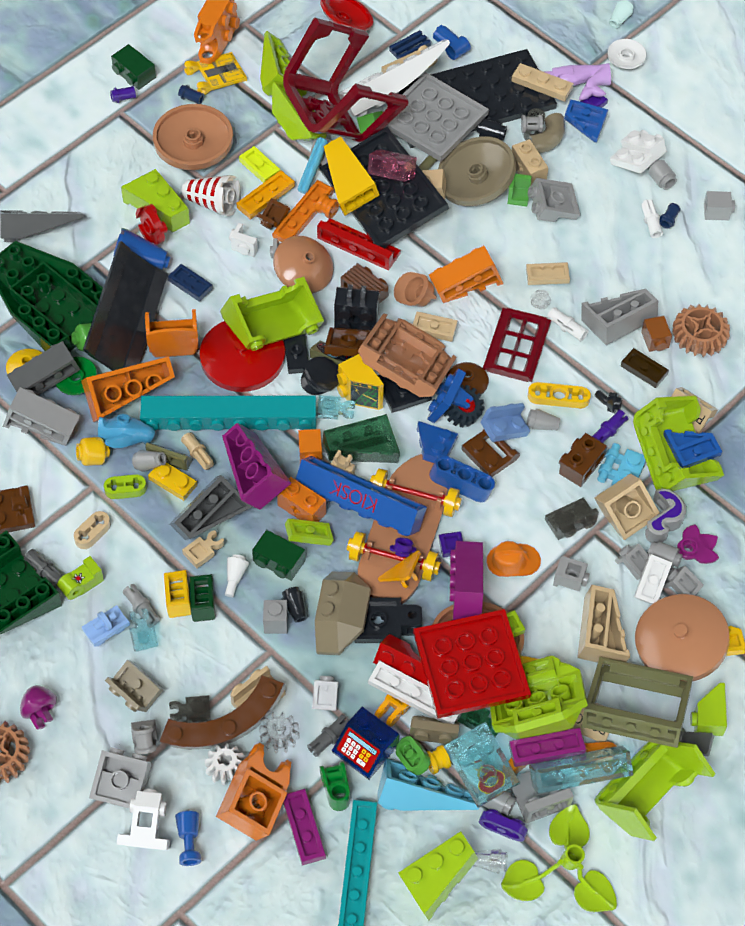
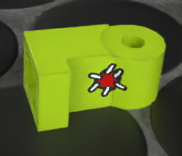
M89 556L83 560L81 566L63 575L59 579L57 586L68 600H73L104 581L102 570L92 557Z

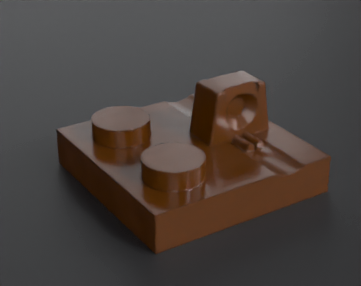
M330 327L324 354H330L334 357L341 355L354 357L359 354L360 346L371 331Z
M28 485L1 490L0 534L6 530L14 532L36 527Z

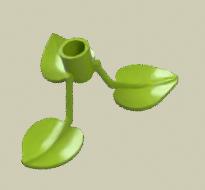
M576 804L560 811L549 826L551 841L555 845H564L565 851L562 853L560 860L539 875L537 867L532 862L527 860L516 861L509 866L501 882L502 889L512 898L520 901H533L544 892V885L540 879L546 877L559 866H563L567 870L577 869L580 883L574 888V897L581 908L589 912L613 911L617 908L615 892L609 880L602 873L591 870L586 873L584 878L582 876L584 866L581 862L585 858V852L582 847L587 844L590 832Z

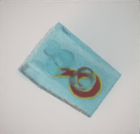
M486 722L444 745L446 752L478 808L520 784Z

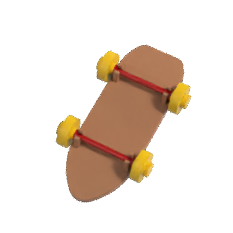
M422 454L403 463L389 480H387L388 471L380 468L370 479V482L427 507L420 531L410 536H404L399 534L396 529L383 527L378 524V521L374 520L366 543V533L358 531L348 541L347 551H349V560L357 562L360 560L358 576L370 587V597L372 598L401 597L403 604L415 593L421 578L431 582L434 574L438 575L441 567V562L438 561L439 553L431 551V547L442 514L453 517L455 510L459 511L462 498H459V489L450 487L447 495L448 488L431 480L429 473L434 463L423 460ZM400 537L412 540L416 551L419 550L421 552L413 571L418 580L415 581L411 577L405 581L408 586L407 588H404L400 581L379 582L378 580L379 576L407 558L397 556L395 552L389 549L390 545H395V540Z

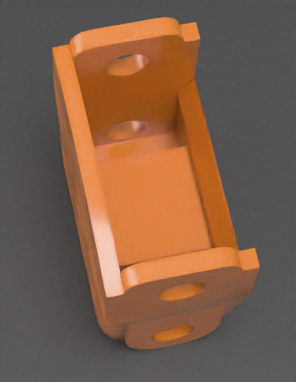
M192 309V319L150 322L149 312L145 313L147 345L149 352L154 357L194 355L196 350L199 349L196 309Z

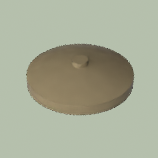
M475 137L459 143L440 162L438 169L444 170L447 182L445 198L461 206H478L500 196L510 186L516 173V160L510 147L505 142L493 137Z

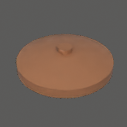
M185 104L175 107L164 113L158 119L153 129V144L158 156L167 164L184 170H199L217 164L226 157L233 143V130L228 118L219 110L203 104Z
M689 594L672 595L653 603L639 619L635 631L637 652L646 667L693 676V681L710 675L721 665L727 655L730 643L728 625L721 611L708 600Z

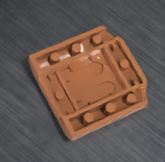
M383 313L358 350L363 363L376 370L381 376L396 382L399 387L407 389L419 397L433 396L457 357L453 354L451 358L444 351L446 346L442 342L406 320L398 318L397 321L386 318L388 314Z

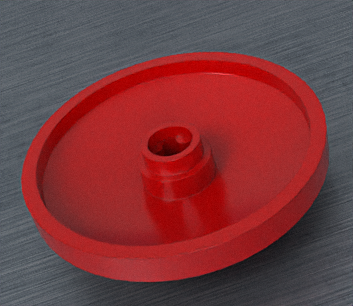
M225 321L209 330L200 346V363L208 379L223 389L235 392H248L265 387L280 374L285 362L283 340L264 345L261 349L252 351V349H247Z

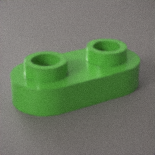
M411 736L402 738L396 746L397 757L411 773L415 775L423 774L429 768L430 756L421 744Z

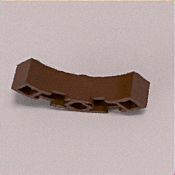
M261 675L251 695L232 712L215 720L199 723H186L168 719L159 742L170 747L186 750L215 748L216 745L224 746L226 743H232L246 736L261 724L276 707L286 686L280 681Z

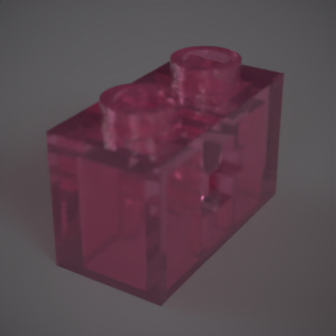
M379 149L369 154L368 174L405 182L415 177L417 157Z

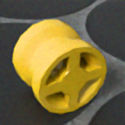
M443 745L436 747L435 751H426L430 756L429 770L433 775L442 768L448 769L451 767L449 755Z

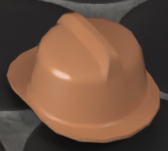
M407 272L397 280L394 287L396 301L405 305L424 307L431 299L437 298L434 295L433 284L423 274Z

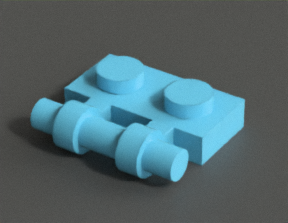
M613 443L611 449H608L606 452L604 464H601L598 470L597 480L605 483L607 478L613 480L612 486L630 473L639 478L646 464L644 455L629 449L626 450L625 455L619 454L621 446ZM614 463L620 465L617 471L612 469Z

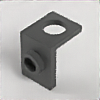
M682 727L679 742L696 744L703 756H709L714 735L712 733L686 732Z

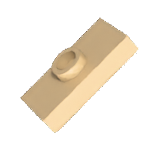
M568 262L526 264L528 285L564 284L570 282Z

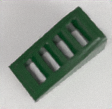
M212 574L189 577L192 621L214 620L215 603ZM208 585V586H206V587H197V588H195V586Z

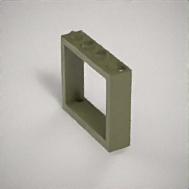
M600 657L587 697L588 706L584 708L582 727L678 748L693 676ZM605 681L680 697L681 701L676 722L596 705L602 682Z

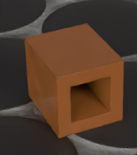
M659 316L644 319L641 333L648 351H663L669 348L672 334L665 317Z

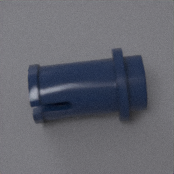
M182 85L178 91V96L183 100L187 99L197 104H202L204 100V93L191 89L189 85Z
M670 203L666 212L660 216L659 221L663 228L668 229L674 226L675 218L681 210L678 204Z

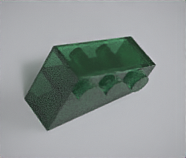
M387 414L323 431V444L329 461H333L337 451L340 450L341 455L346 458L349 454L352 455L353 462H399L400 451Z

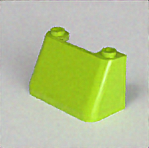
M305 277L295 279V285L287 287L285 285L279 291L247 299L246 296L240 297V294L230 296L220 310L223 320L247 349H252V351L261 349L264 345L305 333L312 335L318 332L324 319Z
M697 396L657 397L634 415V428L656 490L664 488L676 491L713 482L724 476L720 463L715 459H709L688 468L680 467L663 436L664 430L667 429L675 433L695 432L693 422L699 418L701 413Z

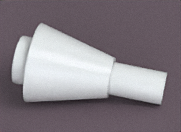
M235 554L227 558L228 584L225 592L227 597H234L236 586L249 566V562L246 561L244 556Z

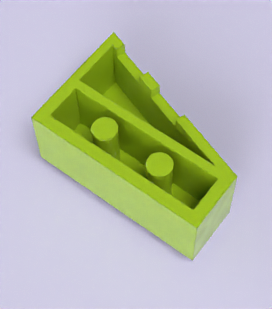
M156 169L121 186L122 198L125 204H131L137 209L153 204L160 221L165 222L169 231L175 232L190 224L188 207Z
M460 831L398 872V874L429 921L441 903L448 898V894L456 884L460 883L475 864L478 857Z

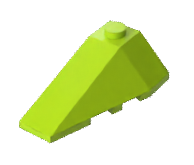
M266 31L264 33L260 80L264 93L271 96L273 82H283L285 69L290 62L288 59L290 55L282 41L269 31ZM297 89L301 96L307 94V91Z

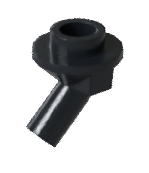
M601 390L596 391L595 397L607 406V411L615 414L616 410L621 409L622 397H619V393L610 392L609 396H606Z

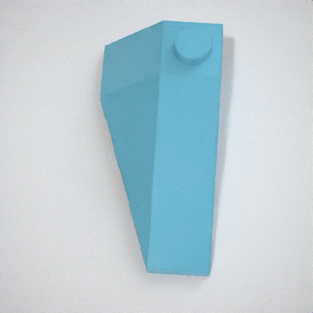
M385 759L377 792L378 804L388 810L419 811L479 810L480 807L477 794L454 784L442 785L436 779L437 777L431 774L428 777L415 775L408 771L403 763Z

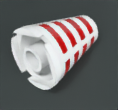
M233 175L188 179L182 185L181 192L188 201L223 216H232L236 209H233L234 205L240 200L239 180H235L237 177Z

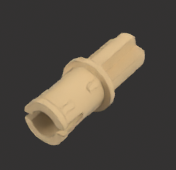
M192 432L183 435L181 442L189 450L190 456L196 459L204 470L213 467L214 462L205 451L206 447L204 444H200Z

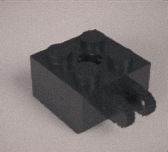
M348 284V288L337 287L334 302V328L371 331L378 322L379 290H367L366 286L362 285L360 289H356L351 284Z

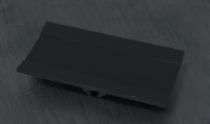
M122 241L118 243L83 347V351L112 371L140 364L147 343L145 313L149 312L150 322H153L168 277L167 272L151 265L131 251Z

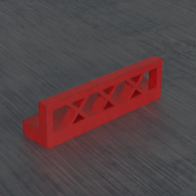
M331 218L327 222L321 220L317 225V239L388 271L401 254L400 249L391 245L382 248L374 244L368 235Z

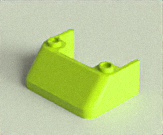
M648 742L596 796L595 803L604 814L630 836L655 841L657 837L650 829V821L646 817L648 812L673 786L686 787L693 783L697 775L714 777L716 773L696 744L679 742L678 748Z

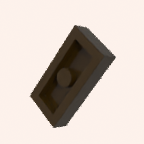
M635 348L621 361L622 368L654 388H657L669 372L667 368Z

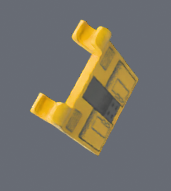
M232 52L222 54L210 64L190 60L184 63L186 75H192L200 70L206 82H198V89L196 91L204 93V95L215 89L247 81L245 73Z

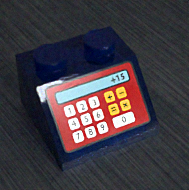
M362 706L347 722L332 749V753L370 780L384 764L385 759H388L396 750L400 734Z

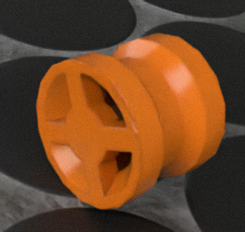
M322 194L315 205V211L317 213H324L327 218H333L339 208L338 200L330 199L327 194Z

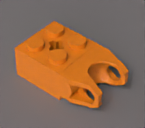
M206 0L200 10L194 32L195 42L201 43L198 52L200 63L210 64L219 58L228 42L232 40L234 31L238 29L240 19L237 16V4L234 0ZM207 52L213 54L210 58H203Z
M261 743L254 745L248 756L239 763L216 815L220 820L256 841L270 835L287 795L286 790L290 783L291 761L286 760L281 762L275 771H269L264 764V745Z

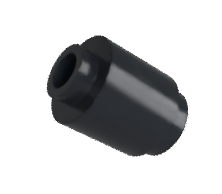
M484 118L483 122L481 121L478 124L477 133H479V137H493L504 141L507 126H503V123Z

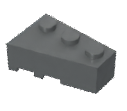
M219 475L192 500L170 525L184 540H187L253 506L241 501L239 492L222 475Z

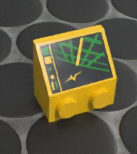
M360 354L338 364L337 378L339 384L337 390L342 398L345 397L348 403L376 410L382 409L384 384L374 370L363 363Z

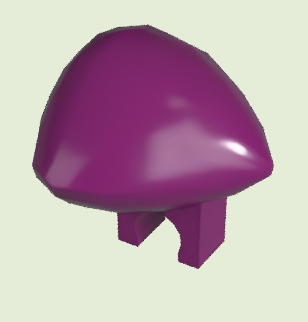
M35 685L30 687L24 693L21 700L20 714L22 718L31 719L37 730L43 729L45 725L42 719L45 723L53 720L49 710L54 708L57 696L43 686Z

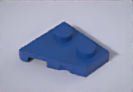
M570 99L564 119L593 142L597 143L608 114V109Z
M418 421L416 430L420 436L419 444L422 448L423 460L434 463L440 455L449 456L457 441L458 433Z
M668 429L664 430L663 436L676 461L682 468L697 465L722 454V450L713 433L702 432L698 434L692 431L675 433Z

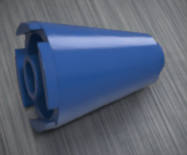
M121 228V234H119L114 255L118 243L122 241L131 251L154 267L161 270L168 267L170 256H167L168 251L128 229Z

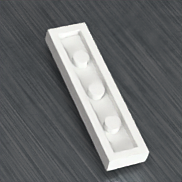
M381 661L378 662L368 680L369 685L442 723L454 724L459 716L457 714L437 719L429 687Z

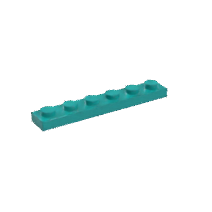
M353 800L338 926H364L377 802Z

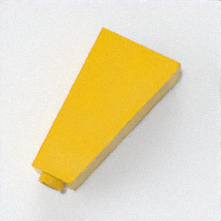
M341 136L324 146L337 200L344 216L379 196L375 182Z

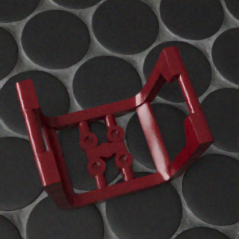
M313 18L283 76L285 92L304 126L310 132L318 134L327 133L362 142L386 127L408 106L409 101L405 95L390 92L387 95L372 91L369 86L356 83L342 99L339 98V84L369 38L366 31L319 18ZM332 30L350 35L348 37L350 44L329 81L297 73L315 40L329 36ZM297 89L326 95L329 101L315 99L312 96L303 98ZM361 98L385 102L388 106L387 109L363 133H360L348 110ZM338 126H342L345 128L346 131L338 130L335 128H337Z

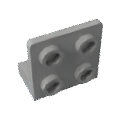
M552 764L508 779V784L514 798H516L526 824L560 812L572 805L574 797L570 788L563 789Z

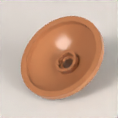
M306 236L289 237L279 244L274 253V270L280 281L287 287L295 285V279L305 277L313 294L324 289L332 278L333 262L331 256L324 246L312 238Z

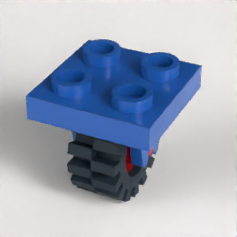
M458 369L453 375L449 374L445 382L440 384L436 391L438 395L436 400L433 399L428 407V411H430L427 418L428 421L435 423L444 414V416H449L447 419L449 422L451 420L454 421V426L460 423V427L463 428L465 425L469 427L482 415L484 400H479L481 394L478 393L476 395L475 388L469 390L470 386L466 385L463 387L461 385L466 374L464 371Z

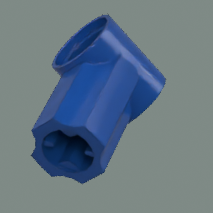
M438 26L433 33V39L437 42L444 39L449 40L450 44L445 51L452 60H456L471 49L466 37H458L446 26Z

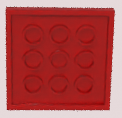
M505 609L413 629L437 719L531 697Z

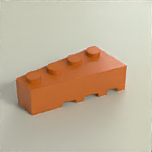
M169 356L83 379L82 385L93 422L99 420V417H105L174 378Z

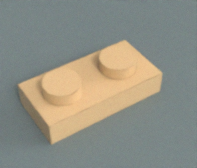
M417 311L413 325L434 338L452 342L458 320Z

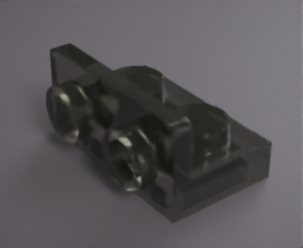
M583 497L545 515V521L556 538L560 540L564 537H572L583 528L588 529L594 526L597 522L599 511L596 508L591 509Z

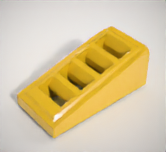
M187 571L164 573L168 617L175 618L191 615ZM183 581L179 583L170 584V582Z

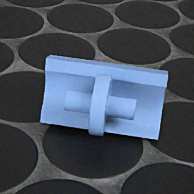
M116 605L105 613L99 612L97 618L81 628L93 646L98 647L105 643V640L124 631V628L128 627L130 622Z

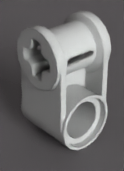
M155 719L131 722L135 753L148 754L156 751L157 731Z

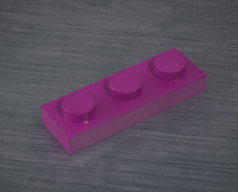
M580 728L509 741V749L514 767L585 754L586 752Z
M302 789L287 793L283 805L302 866L326 859L306 790Z

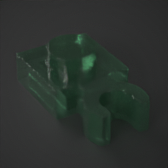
M486 708L462 713L458 720L459 723L476 733H479L481 729L485 730L486 735L492 739H495L498 734L492 729V720L488 717L491 711Z

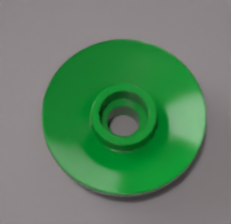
M73 357L80 370L59 382L56 386L64 394L80 395L85 393L82 380L97 375V370L89 359Z

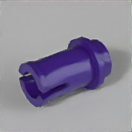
M134 86L121 89L115 87L113 90H110L112 102L119 103L121 100L136 98Z

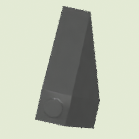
M0 210V238L4 239V242H14L16 239H22L83 218V213L52 211L51 213L32 211L27 213L23 210Z

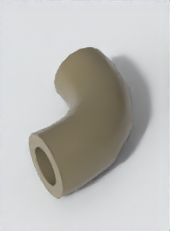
M552 113L548 115L544 120L545 131L529 135V139L539 154L552 150L562 140L565 134V120L562 114Z

